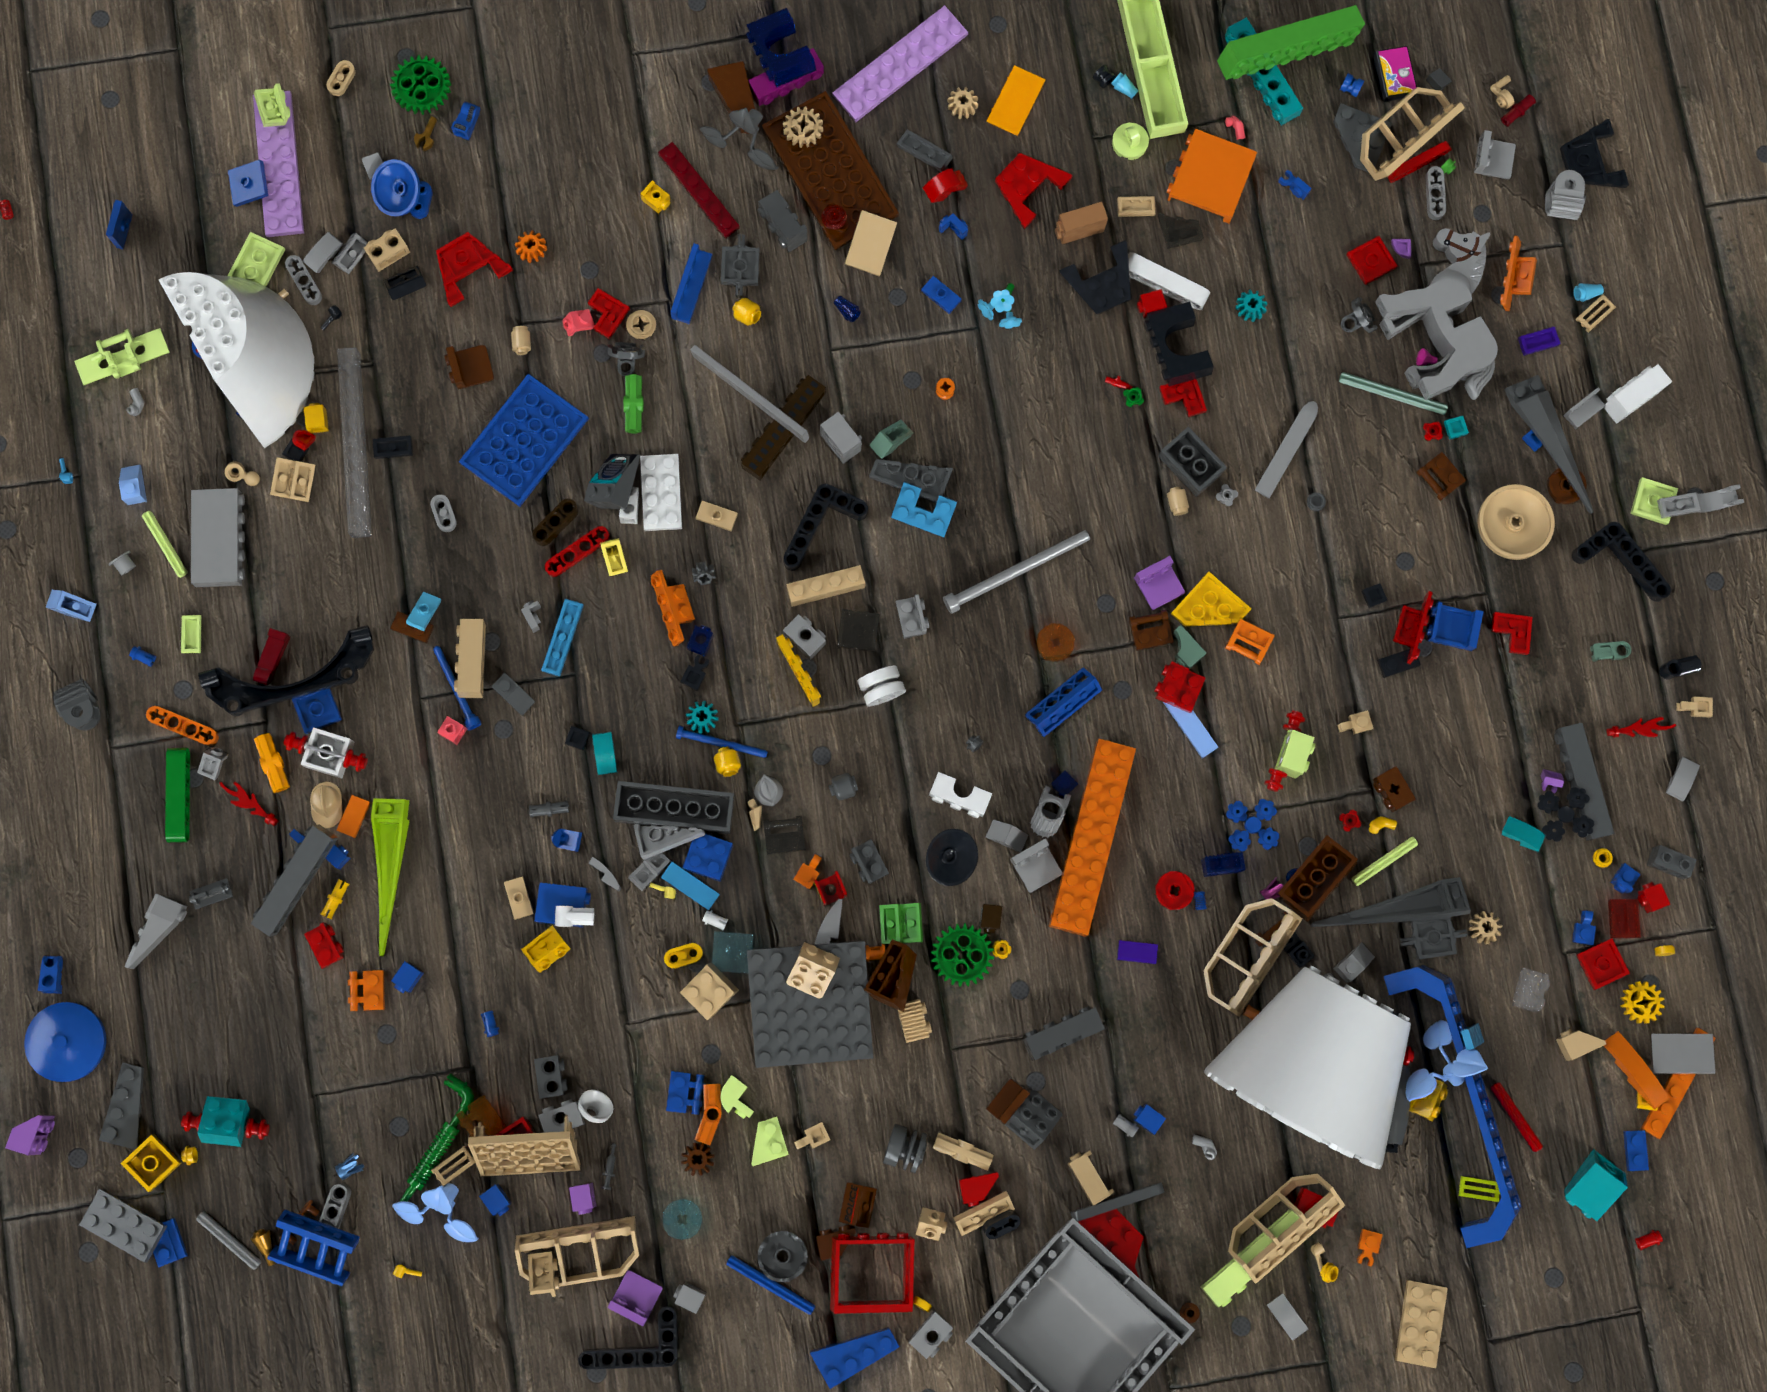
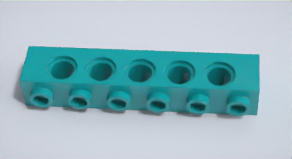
M1246 17L1227 28L1225 39L1228 43L1229 41L1257 33ZM1277 65L1269 70L1261 69L1266 74H1261L1258 71L1250 75L1253 79L1254 87L1263 95V101L1271 108L1272 115L1276 121L1283 125L1300 116L1303 106ZM1268 85H1272V86H1274L1276 89H1274V90H1273V89H1270V88L1268 87ZM1278 100L1283 101L1285 104H1284V105L1279 104V103H1278Z

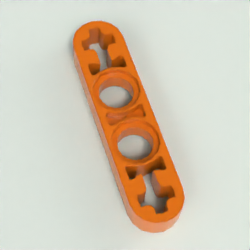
M152 706L146 712L148 721L207 746H213L218 742L219 735L217 731L158 706ZM158 711V714L164 716L165 718L164 720L160 718L154 719L152 713H156ZM177 717L178 725L173 728L170 727L169 720ZM191 724L195 725L196 732L188 735L186 732L187 727ZM211 732L213 739L207 741V738L201 736L200 733L210 734Z

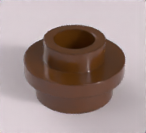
M1185 1303L1180 1308V1316L1186 1322L1194 1323L1198 1320L1200 1311L1195 1304ZM1189 1309L1193 1310L1191 1317H1188L1186 1314Z

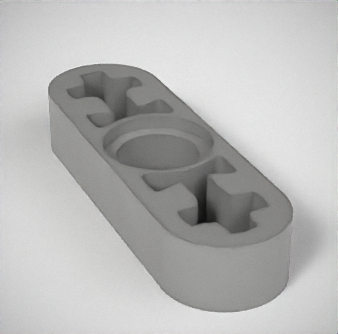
M1433 166L1425 176L1427 213L1432 220H1440L1446 212L1444 171L1438 166ZM1433 172H1435V175L1438 176L1436 179V184H1433L1434 176H1431ZM1431 190H1439L1440 197H1433ZM1437 202H1439L1437 204V210L1440 211L1439 214H1436V211H1433L1436 207Z
M296 255L289 256L285 261V266L304 299L310 305L319 304L322 300V294L304 263ZM295 261V263H297V266L300 270L299 272H296V270L292 266V262ZM307 276L309 278L308 282L304 285L299 284V278ZM311 288L312 292L315 294V299H312L310 297V294L307 291V289Z

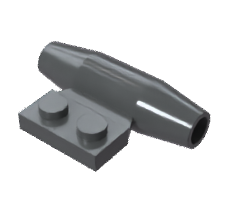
M1403 1065L1387 1144H1403L1410 1109V1102L1407 1100L1405 1093L1406 1084L1410 1077L1409 1066Z

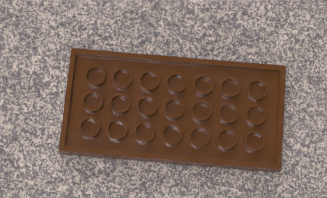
M825 91L791 109L797 112V107L803 110L806 106L807 111L814 109V115L820 114L819 120H823V132L820 133V139L816 138V144L810 142L809 147L803 144L802 148H800L799 143L792 145V139L787 141V135H784L783 131L785 129L783 122H787L785 120L786 115L791 116L790 110L762 124V129L835 251L852 241L862 210L889 220L898 217L899 212ZM805 122L803 123V126L801 128L802 132L805 127Z

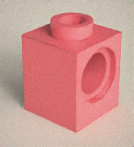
M447 716L437 733L458 745L467 728Z

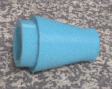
M1121 72L1111 83L1114 89L1131 99L1139 91L1127 75H1123Z
M1580 283L1574 288V297L1577 301L1584 302L1602 295L1604 289L1602 284Z

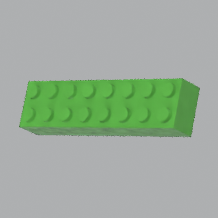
M1354 5L1229 41L1217 62L1226 80L1231 78L1238 79L1244 74L1249 73L1251 75L1261 69L1269 70L1275 65H1285L1295 59L1299 61L1306 56H1316L1326 50L1333 51L1340 46L1347 47L1360 34L1365 22L1357 6Z

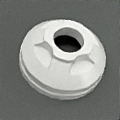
M587 1090L579 1098L578 1109L581 1115L589 1122L603 1123L612 1115L613 1104L606 1094L598 1090ZM587 1109L595 1111L596 1116H591Z

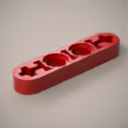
M1444 141L1404 162L1387 179L1390 183H1393L1446 155L1452 148L1447 141Z
M598 526L550 558L545 563L547 574L551 577H557L601 547L600 543L609 541L610 535L608 530L603 526ZM599 531L601 533L605 532L604 539L598 538L595 540L596 545H594L592 540L589 538L592 536L594 540L598 537L597 533ZM584 541L590 543V549L587 551L580 549V544ZM568 552H572L575 555L574 560L571 562L564 560V556ZM561 558L565 566L562 567V565L560 564L557 566L556 572H554L553 570L549 571L551 569L550 565L559 564L560 562L558 559Z

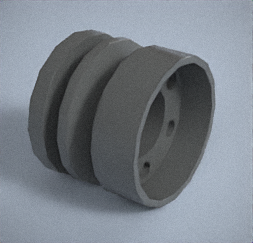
M895 1124L883 1163L896 1167L899 1159L903 1160L902 1169L906 1171L910 1162L912 1163L910 1172L916 1173L926 1151L927 1134L922 1132L920 1140H916L917 1130H914L911 1137H907V1127Z

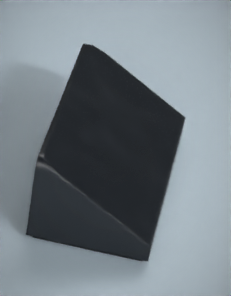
M418 265L383 280L392 300L426 287Z

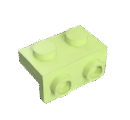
M280 83L275 84L272 89L255 90L254 96L263 127L286 125L290 118V109L286 106L285 92L281 89Z

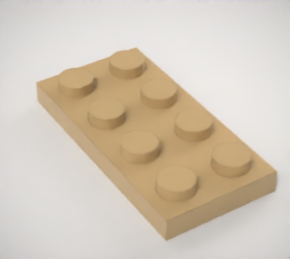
M1407 1280L1395 1357L1396 1361L1436 1368L1447 1287Z

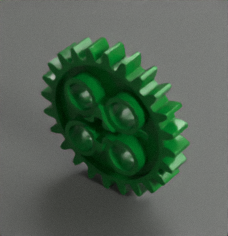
M420 55L417 56V60H414L411 56V62H407L404 59L405 65L398 64L399 71L393 70L396 77H391L393 82L390 84L393 90L391 93L395 97L396 103H399L401 108L406 106L407 112L413 109L414 114L418 110L421 111L422 115H424L425 110L431 113V108L438 110L437 104L443 106L442 99L448 100L446 93H451L449 88L451 86L449 73H446V68L442 67L441 62L436 63L435 58L429 61L427 55L423 60H421ZM418 71H424L421 75L416 74ZM432 82H438L437 85L430 86ZM406 84H412L409 88H404ZM420 95H425L423 99H417Z
M964 923L962 929H960L959 925L956 924L955 930L949 926V933L942 930L943 938L937 936L936 939L939 944L933 943L932 945L937 949L936 951H931L932 955H936V958L932 959L931 962H937L933 969H940L941 971L938 976L944 974V982L951 979L952 986L955 981L958 982L959 987L962 986L963 982L969 987L971 980L974 984H977L976 978L978 977L980 980H983L982 973L989 974L986 967L993 966L988 962L994 959L993 956L989 955L990 952L994 951V949L988 948L991 941L985 942L984 939L987 934L980 936L981 929L975 932L974 925L967 929L966 923ZM959 937H967L969 940L968 946H960L958 943ZM951 942H954L961 952H967L965 957L973 964L974 969H971L963 958L958 959L959 953L950 944ZM951 949L954 952V957L949 960L943 956L944 950ZM977 951L981 954L979 962L971 959L972 952ZM958 964L966 966L967 971L965 974L957 973L956 966Z

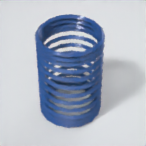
M1194 892V897H1199L1194 898L1198 899L1194 900L1196 901L1195 904H1201L1195 905L1198 906L1195 907V910L1207 909L1204 898L1205 892Z

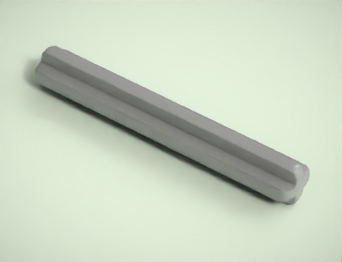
M201 1212L197 1216L196 1220L250 1268L255 1270L259 1267L261 1260L206 1212Z

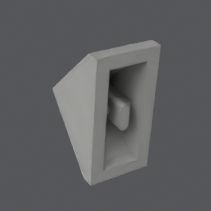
M993 820L985 838L1021 853L1028 834L1013 825Z

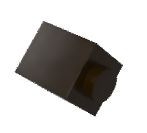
M982 905L980 928L984 929L985 933H995L996 930H1000L1002 906Z

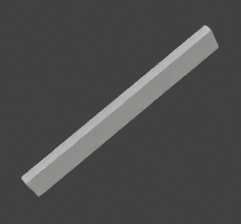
M694 345L690 349L693 357L804 443L808 441L809 435L806 429L698 346Z

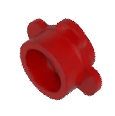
M1433 422L1423 425L1425 440L1442 439L1441 423Z
M1355 810L1339 815L1344 831L1349 832L1352 828H1359L1361 826V821Z

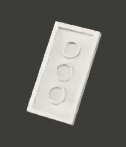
M678 454L640 456L644 531L682 529Z

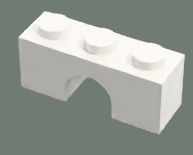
M938 772L929 794L933 801L940 804L943 801L949 803L950 808L957 811L961 809L966 810L968 815L975 818L984 816L992 793L974 786L972 793L968 797H959L954 792L956 779Z

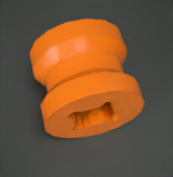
M942 378L937 382L936 394L942 400L950 399L954 394L955 384L949 378Z

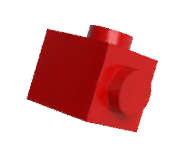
M1162 289L1140 295L1137 308L1139 313L1143 314L1144 319L1147 317V313L1167 308Z
M1653 882L1647 883L1642 886L1643 890L1638 891L1639 903L1645 908L1647 913L1671 905L1661 883L1655 885Z

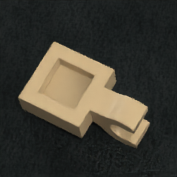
M1692 697L1691 702L1681 701L1676 703V711H1691V717H1713V698Z
M1368 710L1348 716L1349 721L1337 725L1339 733L1352 729L1353 734H1358L1374 729Z
M821 1122L804 1130L806 1137L795 1141L794 1144L797 1149L808 1144L813 1149L829 1141L830 1138Z

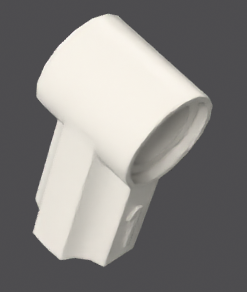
M556 906L555 926H594V908Z

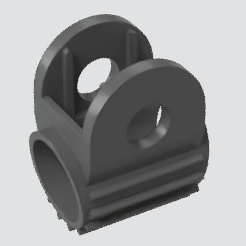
M80 679L53 692L55 708L59 716L68 725L87 731L93 729L99 723L101 712L97 704L98 698L84 679Z

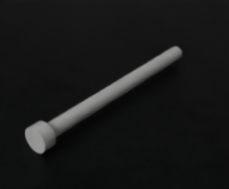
M1084 530L956 595L950 593L944 596L943 601L948 611L952 614L960 610V605L1089 541V534Z

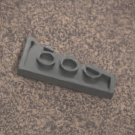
M122 1063L99 1141L133 1150L139 1147L144 1067Z

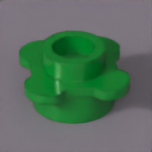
M1139 387L1130 390L1126 389L1123 392V395L1126 397V406L1132 407L1136 404H1143L1142 390Z

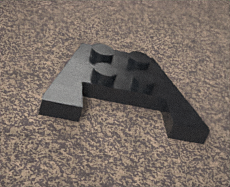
M1606 119L1586 133L1562 145L1560 152L1565 169L1578 172L1583 177L1585 184L1627 188L1629 183L1625 170L1606 173L1597 140L1614 135L1610 119Z
M1126 240L1110 247L1117 266L1082 281L1075 264L1059 270L1061 275L1097 315L1132 300L1128 243Z

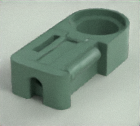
M1625 641L1595 643L1590 647L1591 652H1593L1591 656L1593 662L1601 659L1622 660L1631 654V646ZM1619 645L1625 647V655H1619L1617 653V647Z

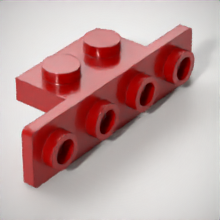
M1428 591L1424 597L1421 611L1405 605L1401 608L1393 642L1411 647L1407 664H1411L1414 659L1417 660L1420 654L1418 645L1422 643L1425 632H1422V630L1428 623L1429 615H1427L1428 609L1432 608L1434 599L1431 598L1433 594L1431 591Z

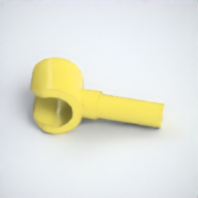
M650 883L649 887L665 892L664 898L675 899L676 890L674 888Z

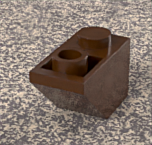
M851 1225L840 1226L839 1231L832 1232L831 1229L819 1231L820 1235H817L816 1238L821 1261L832 1258V1237H838L839 1233H848L850 1236H854L856 1233L855 1227L851 1228ZM840 1244V1256L848 1244Z

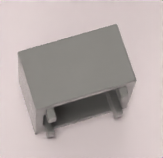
M837 412L820 425V435L842 464H844L861 451L862 436H857L845 421V415Z

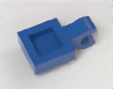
M1287 170L1285 175L1288 177V180L1280 177L1278 182L1282 186H1290L1289 189H1291L1292 193L1304 200L1312 188L1299 177L1295 178L1292 172Z
M1582 911L1581 923L1574 924L1573 943L1594 945L1596 926L1590 925L1593 919L1592 911Z

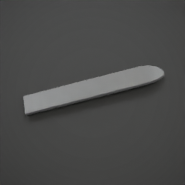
M1308 402L1301 409L1256 486V492L1270 498L1316 418L1318 412L1316 402Z

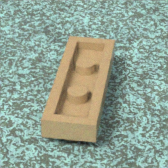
M1007 1191L953 1217L961 1236L983 1226L987 1220L1007 1210H1015Z

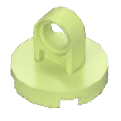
M1129 122L1122 124L1113 134V150L1120 157L1123 156L1128 158V160L1138 159L1144 155L1148 148V133L1137 123Z

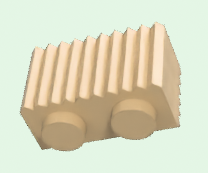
M920 999L906 1002L904 1012L898 1010L906 1043L929 1038L928 1033H932L930 1022L925 1021L924 1014H927L925 1002L921 1003Z

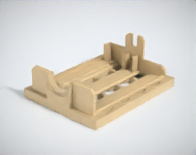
M565 1115L563 1132L485 1136V1128L482 1126V1122H479L478 1126L474 1127V1137H468V1146L481 1177L580 1171L577 1139H575V1132L572 1129V1122H569L567 1115Z

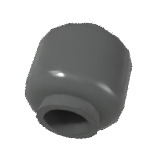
M849 773L834 776L831 780L832 784L829 785L831 795H836L839 801L854 797L856 791H858L855 777Z

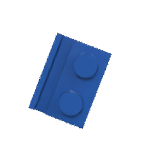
M175 1218L163 1222V1224L167 1225V1228L153 1251L158 1268L188 1256Z

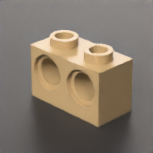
M396 228L384 232L382 237L369 241L364 247L365 252L378 272L410 253ZM393 241H398L396 246H390ZM382 251L381 255L374 256L375 252Z

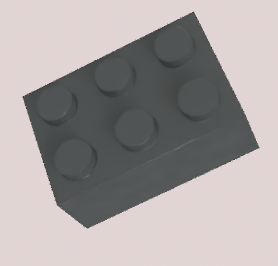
M1189 426L1165 446L1158 455L1162 462L1195 497L1200 495L1218 479L1227 468Z

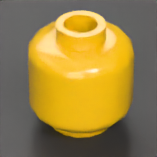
M742 298L733 305L734 318L747 326L756 324L761 317L760 306L748 298Z
M723 747L714 756L715 766L719 774H722L724 777H730L738 773L741 763L736 750Z

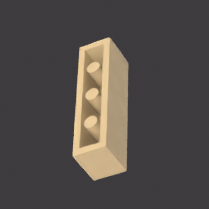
M861 565L789 583L786 586L791 607L863 589L865 588V580Z
M460 619V625H457L456 629L457 637H459V644H456V655H459L458 662H455V673H458V680L454 681V691L458 693L460 698H483L486 624L484 619Z

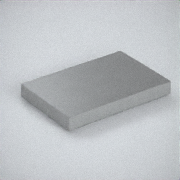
M1651 1034L1653 1074H1715L1713 1034Z

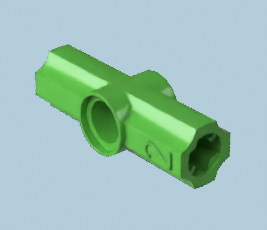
M636 374L625 376V396L623 400L625 432L631 434L642 432V413L644 411L642 376Z

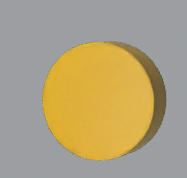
M1673 945L1658 946L1654 949L1655 956L1675 954Z
M918 1296L914 1297L913 1304L929 1313L932 1305Z

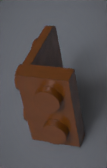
M485 345L455 351L453 346L446 348L445 361L447 366H451L452 372H449L451 383L456 384L458 390L494 379Z

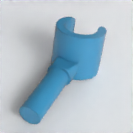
M60 458L61 473L59 478L64 484L73 483V474L67 472L64 458Z

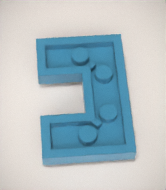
M904 482L891 518L945 537L958 501L939 495L935 509L931 512L916 506L922 488Z

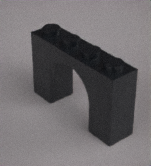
M1190 302L1147 313L1146 321H1144L1145 330L1150 332L1151 346L1157 352V363L1161 364L1163 368L1161 371L1164 381L1167 380L1169 386L1209 376L1213 372L1214 366L1208 350L1188 356H1181L1173 353L1165 342V339L1171 333L1194 326L1196 317Z

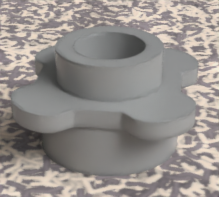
M1224 484L1221 487L1220 493L1216 494V499L1229 507L1233 504L1234 498L1238 496V492Z

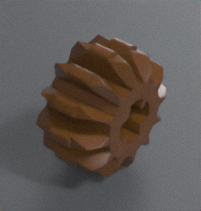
M693 1143L694 1150L687 1146L686 1150L689 1154L682 1153L681 1155L687 1157V1160L681 1161V1164H689L684 1170L687 1172L690 1168H693L692 1176L695 1175L696 1170H698L699 1176H703L702 1168L707 1173L710 1172L706 1166L707 1164L714 1166V1162L708 1161V1159L715 1156L714 1154L707 1155L711 1148L708 1147L704 1151V1143H701L699 1149L697 1143ZM695 1154L697 1156L702 1155V1164H694L693 1160L695 1158L693 1156Z

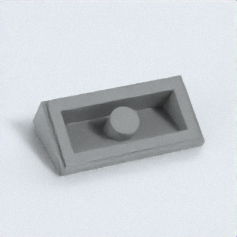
M353 233L331 263L345 273L350 274L365 254L364 247L368 242L357 233Z

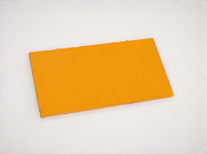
M1014 65L986 122L1018 136L1046 79Z

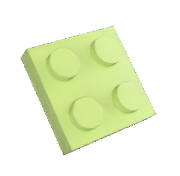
M1642 477L1639 480L1630 514L1664 525L1669 524L1671 517L1661 519L1657 500L1677 496L1678 488Z

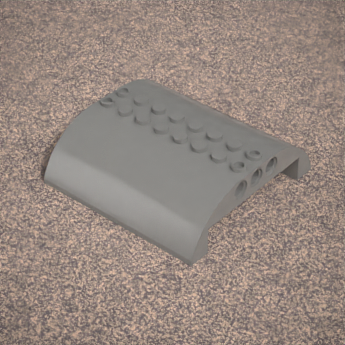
M1072 1218L1043 1246L977 1323L965 1342L1019 1392H1138L1179 1343L1182 1345L1195 1329Z

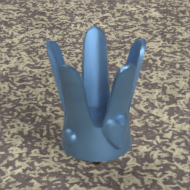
M353 1152L343 1163L335 1166L337 1173L334 1177L338 1175L344 1180L351 1176V1174L364 1171L362 1169L364 1165L356 1166L357 1161L355 1160L358 1159V1155H354Z

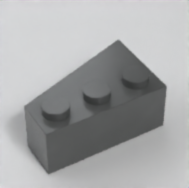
M778 190L758 201V213L763 219L766 218L768 228L773 234L776 233L778 236L777 240L783 249L786 248L788 252H791L807 242V227L799 224L797 221L798 216L796 213L793 214L791 212L789 204Z

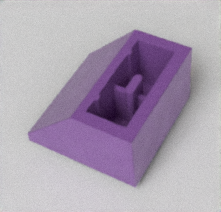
M37 1115L12 1128L5 1148L25 1155H41L48 1144L46 1140L48 1133L54 1128L55 1121L53 1120L55 1116Z

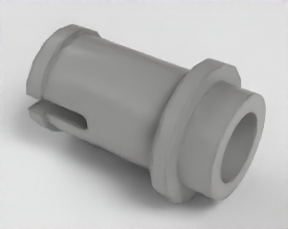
M1121 1114L1113 1122V1125L1127 1133V1137H1133L1139 1129L1136 1123H1131Z

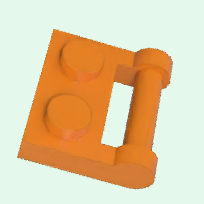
M1240 618L1225 649L1236 651L1260 665L1275 634ZM1238 638L1260 649V652L1257 654L1236 644L1235 641Z

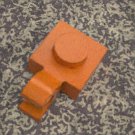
M815 854L809 866L803 863L793 880L810 890L814 880L820 874L816 871V868L822 858Z

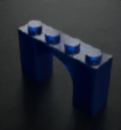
M787 8L746 24L748 42L750 44L753 43V51L756 56H760L759 62L763 69H767L765 71L769 82L773 81L775 87L817 71L814 58L808 46L787 54H775L769 51L776 41L796 33L793 18Z

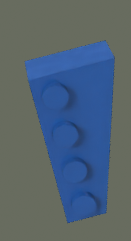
M887 1327L811 1350L810 1355L828 1387L831 1389L900 1346L890 1328Z

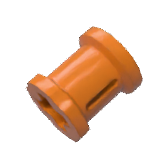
M885 944L873 947L865 945L866 962L881 960L885 953Z

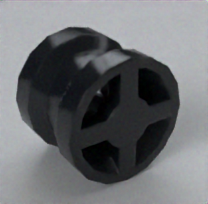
M1107 65L1100 67L1092 77L1095 81L1100 82L1102 88L1107 87L1116 77L1113 72L1108 70Z

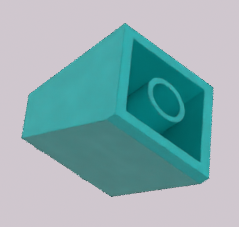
M1593 1149L1564 1189L1565 1200L1570 1205L1579 1207L1587 1218H1593L1598 1221L1628 1188L1626 1173Z

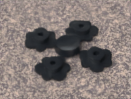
M1571 788L1570 794L1566 796L1569 806H1562L1560 808L1558 804L1559 797L1554 796L1553 792L1547 791L1545 795L1539 796L1538 808L1544 810L1547 814L1551 813V811H1557L1559 819L1555 822L1552 820L1548 821L1547 825L1542 828V832L1546 835L1547 840L1560 841L1562 835L1565 834V829L1562 828L1563 823L1571 821L1574 825L1572 830L1579 837L1584 838L1587 834L1593 833L1594 821L1587 819L1585 815H1582L1580 818H1574L1575 812L1572 809L1577 807L1583 808L1589 802L1590 797L1585 794V789Z

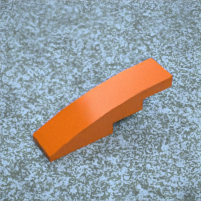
M1619 1031L1605 1040L1606 1045L1604 1047L1616 1059L1615 1064L1628 1076L1627 1081L1654 1110L1670 1099L1656 1076Z

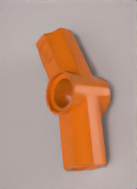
M721 1084L703 1085L704 1114L694 1140L707 1145H711L719 1121L722 1118ZM712 1108L718 1111V1117L715 1120L709 1119L707 1115L708 1111Z

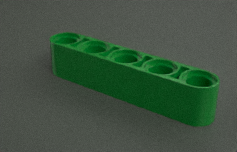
M168 748L166 751L165 837L167 843L188 842L190 835L189 748Z

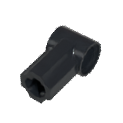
M1697 655L1674 659L1662 664L1659 673L1662 678L1670 680L1674 677L1699 672L1702 666L1701 660ZM1669 666L1673 668V673L1670 672Z

